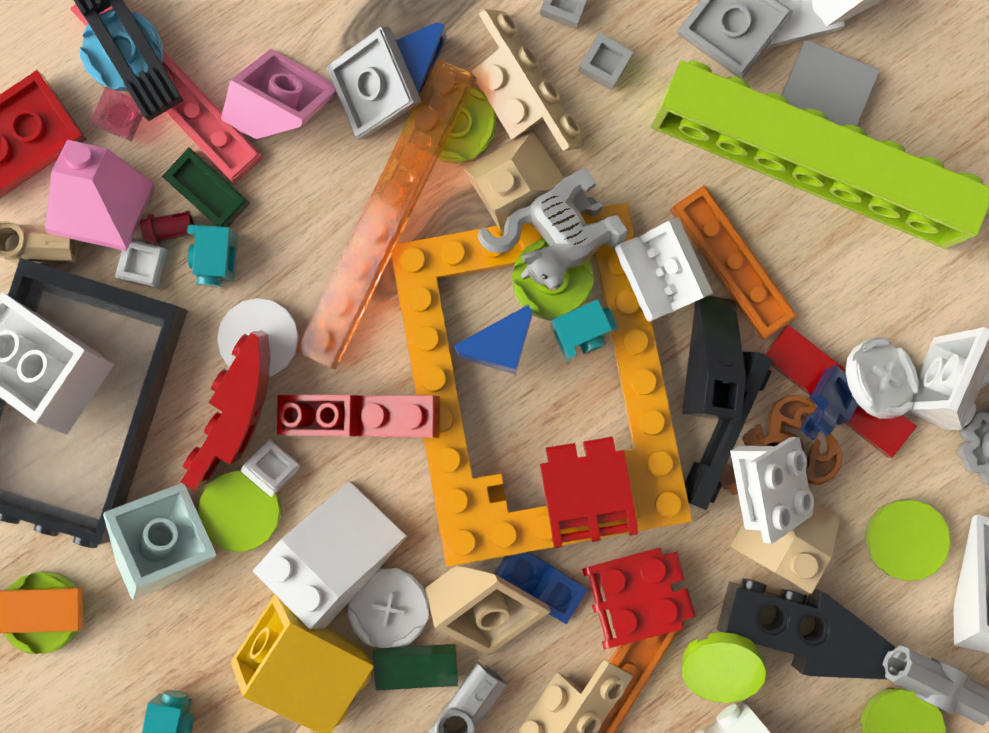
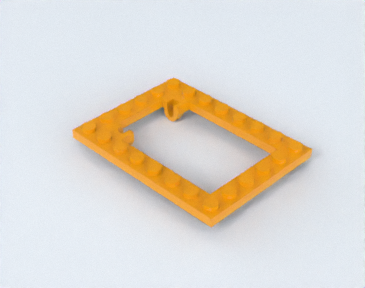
M627 202L603 206L601 213L595 217L587 214L582 215L587 224L596 223L607 217L617 215L627 229V236L623 242L635 238ZM524 223L522 225L520 240L511 250L502 253L490 252L481 245L478 240L480 229L390 245L416 395L440 396L439 438H424L446 567L554 547L547 506L508 513L501 472L478 477L472 476L437 281L513 267L516 259L527 246L540 239H544L531 223ZM498 226L486 228L497 238L502 237L504 232L501 233ZM606 244L595 252L605 308L609 307L618 326V330L611 333L633 444V448L625 449L624 452L638 531L692 522L652 321H647L639 306L637 297L620 264L615 248ZM624 519L599 523L598 526L602 528L626 524L627 522ZM589 525L560 530V533L565 534L589 530ZM629 532L600 536V538L627 534ZM591 538L564 542L562 545L590 541Z

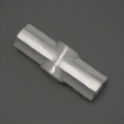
M899 645L893 651H888L882 664L886 671L885 678L911 692H915L916 697L951 714L954 711L982 726L989 721V688L968 679V674L934 658L930 660L902 645Z
M477 662L450 702L441 709L439 717L427 733H474L476 727L506 687L507 682L487 665ZM460 716L466 721L467 727L461 732H452L446 727L445 721L449 717Z

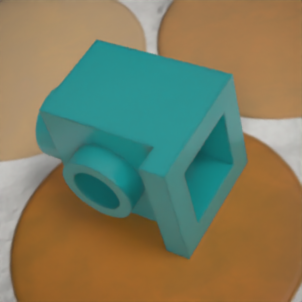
M188 225L187 233L195 238V244L189 246L188 266L190 269H193L192 274L197 277L196 285L218 288L221 287L222 281L234 282L238 234L229 227Z
M595 300L553 319L550 326L567 364L575 361L577 350L581 349L583 354L593 352L605 346L604 338L618 330L609 307L602 309L599 300Z
M177 690L163 691V694H158L147 704L142 733H191L194 723V713H189L192 699H188L187 693Z

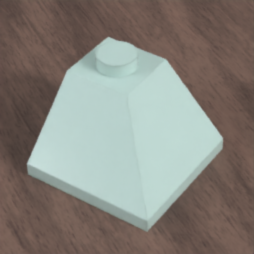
M183 483L111 509L103 514L116 564L132 601L173 584L217 556L188 490Z

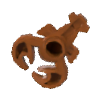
M786 395L775 401L768 414L767 436L764 437L761 424H756L755 428H751L748 433L743 435L742 440L746 446H776L790 437H798L790 432H785V426L800 430L803 423L802 417L804 415L809 416L816 410L817 406L811 400L801 395ZM831 433L827 436L824 434L827 442L826 454L820 453L821 442L818 438L812 443L806 466L807 480L810 484L822 485L834 479L841 469L842 452L838 441ZM800 439V441H801V447H802V451H803V450H804L803 440ZM727 464L719 482L722 483L723 489H729L731 494L735 495L738 494L734 468Z

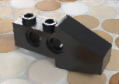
M742 578L741 585L728 582L717 626L720 632L735 633L750 639L754 644L794 654L791 666L803 675L887 679L885 678V667L882 664L888 651H893L895 646L825 592L815 588L812 594L809 593L806 602L807 595L788 589H782L781 595L766 592V584L751 579ZM774 605L776 609L774 620L769 624H761L759 621L760 611L765 606ZM807 616H813L815 619L813 631L807 635H801L799 629L801 621Z

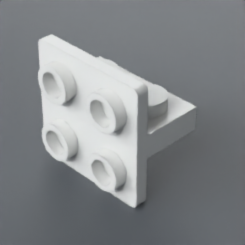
M679 217L669 220L639 237L615 246L620 264L628 277L638 304L649 322L713 294Z
M790 437L776 446H738L730 451L745 529L761 530L763 542L773 544L813 515L814 498L809 491L806 475L807 459L802 451L799 437Z

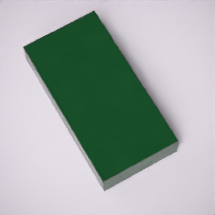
M190 147L162 175L170 185L217 227H229L250 204L244 196Z
M456 644L373 648L372 660L376 690L458 686Z

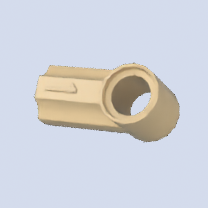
M0 221L1 258L17 264L20 258L37 262L76 263V258L79 255V240L48 234L45 225H20L10 221ZM13 234H18V246L14 250L7 252V239Z

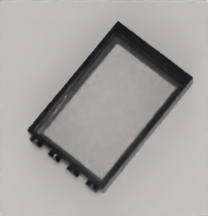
M20 258L8 295L80 340L115 365L67 435L34 423L0 397V521L12 524H19L20 520L35 524L33 530L38 533L58 536L59 532L74 536L72 542L77 545L97 548L98 544L110 542L103 516L104 512L126 504L188 310Z

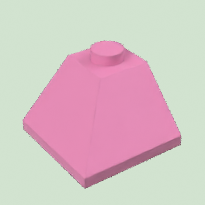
M269 49L230 80L221 120L232 125L241 133L259 139L301 127L337 94L333 82L277 51Z
M67 140L51 171L45 225L46 232L52 235L127 251L154 191V183L107 148Z

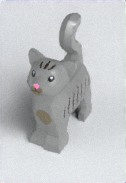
M583 168L564 178L551 191L537 197L530 206L517 209L506 219L502 237L497 238L484 227L478 232V240L490 252L502 253L509 251L520 240L522 225L524 223H531L550 247L522 255L523 261L527 263V268L521 274L523 280L532 278L537 284L546 285L551 290H558L563 285L564 275L567 270L586 263L601 246L607 244L615 248L616 245L626 239L627 229L617 215L607 217L596 223L587 224L582 215L587 214L595 217L601 213L603 205L600 201H595L593 197L585 196L584 191L588 192L596 186V182L588 170Z

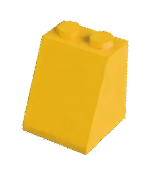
M275 594L231 660V665L244 698L317 733H332L334 728L345 720L350 703L357 692L366 687L374 667L364 649L328 626L325 629L310 630Z

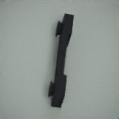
M74 0L122 78L124 85L141 113L148 121L184 101L123 0ZM111 6L148 65V71L140 72L138 77L135 76L99 16L100 12Z
M743 351L746 383L742 418L718 420L700 463L694 461L686 478L685 488L688 503L707 510L709 503H714L722 486V483L719 481L731 456L730 451L734 449L758 392L764 390L771 375V370L768 369L773 359L760 352Z

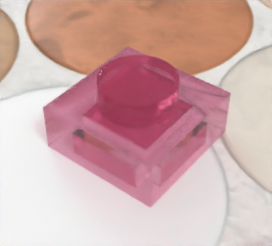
M105 86L90 124L100 130L132 142L143 114L132 97Z

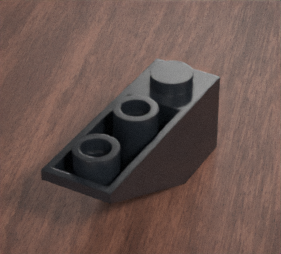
M708 295L695 301L682 414L718 420L741 419L746 373L735 300Z

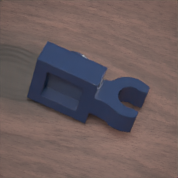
M837 365L825 369L809 399L818 407L804 420L800 430L811 440H815L820 431L827 436L833 431L836 424L840 425L850 421L858 403L848 387L846 373Z

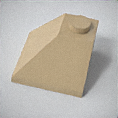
M533 130L463 168L501 233L504 232L506 219L517 209L530 206L537 197L551 191L564 179Z
M814 503L813 515L775 543H764L761 530L745 529L744 521H742L728 546L796 587L812 594L832 559L841 518Z
M457 565L426 587L434 628L488 656L550 613L549 605L496 574Z

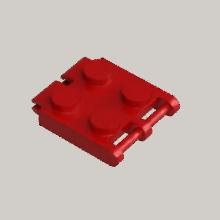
M613 437L584 441L585 456L578 457L575 443L546 447L548 462L541 463L540 469L554 548L563 547L562 543L588 538H591L592 542L601 541L600 536L629 532L630 536L639 534L624 450H615ZM624 519L627 522L626 524L602 528L598 526L599 523ZM589 525V530L565 534L560 533V530Z
M659 547L582 568L584 577L588 576L594 596L593 612H598L605 641H602L604 650L684 629L682 620L696 617L688 588L675 592L672 588V583L685 580L677 552L663 555ZM597 573H599L601 586L604 590L606 597V601L604 602L596 576ZM607 609H609L616 638H613L606 613Z

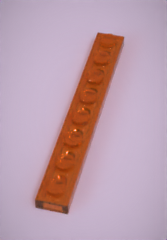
M437 58L419 95L422 102L413 108L296 350L297 352L336 370L477 79L472 72Z

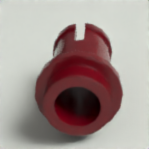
M190 210L155 217L154 214H148L147 219L140 220L144 242L153 243L154 246L160 245L162 240L191 236L187 233L188 225H194Z

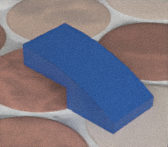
M531 552L505 556L494 573L549 605L550 613L548 614L565 624L568 623L588 590Z

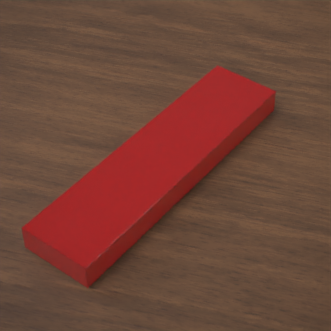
M790 325L784 327L764 353V355L773 359L771 362L772 367L809 396L814 391L825 369L837 365L846 373V369ZM859 404L850 421L845 423L888 458L894 457L917 427L904 415L891 419H879L868 414Z

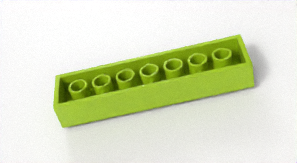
M683 60L680 61L650 127L943 249L978 236L989 208V186L984 185L983 179L971 173H955L944 168V163L938 159L927 156L919 158L905 152V147L899 143L888 140L877 141L866 136V131L860 127L849 124L838 125L827 120V115L821 111L810 108L799 109L790 105L788 99L782 95L771 92L763 94L753 90L745 80L737 77H727L726 79L712 73L709 66L698 61H689L688 63Z

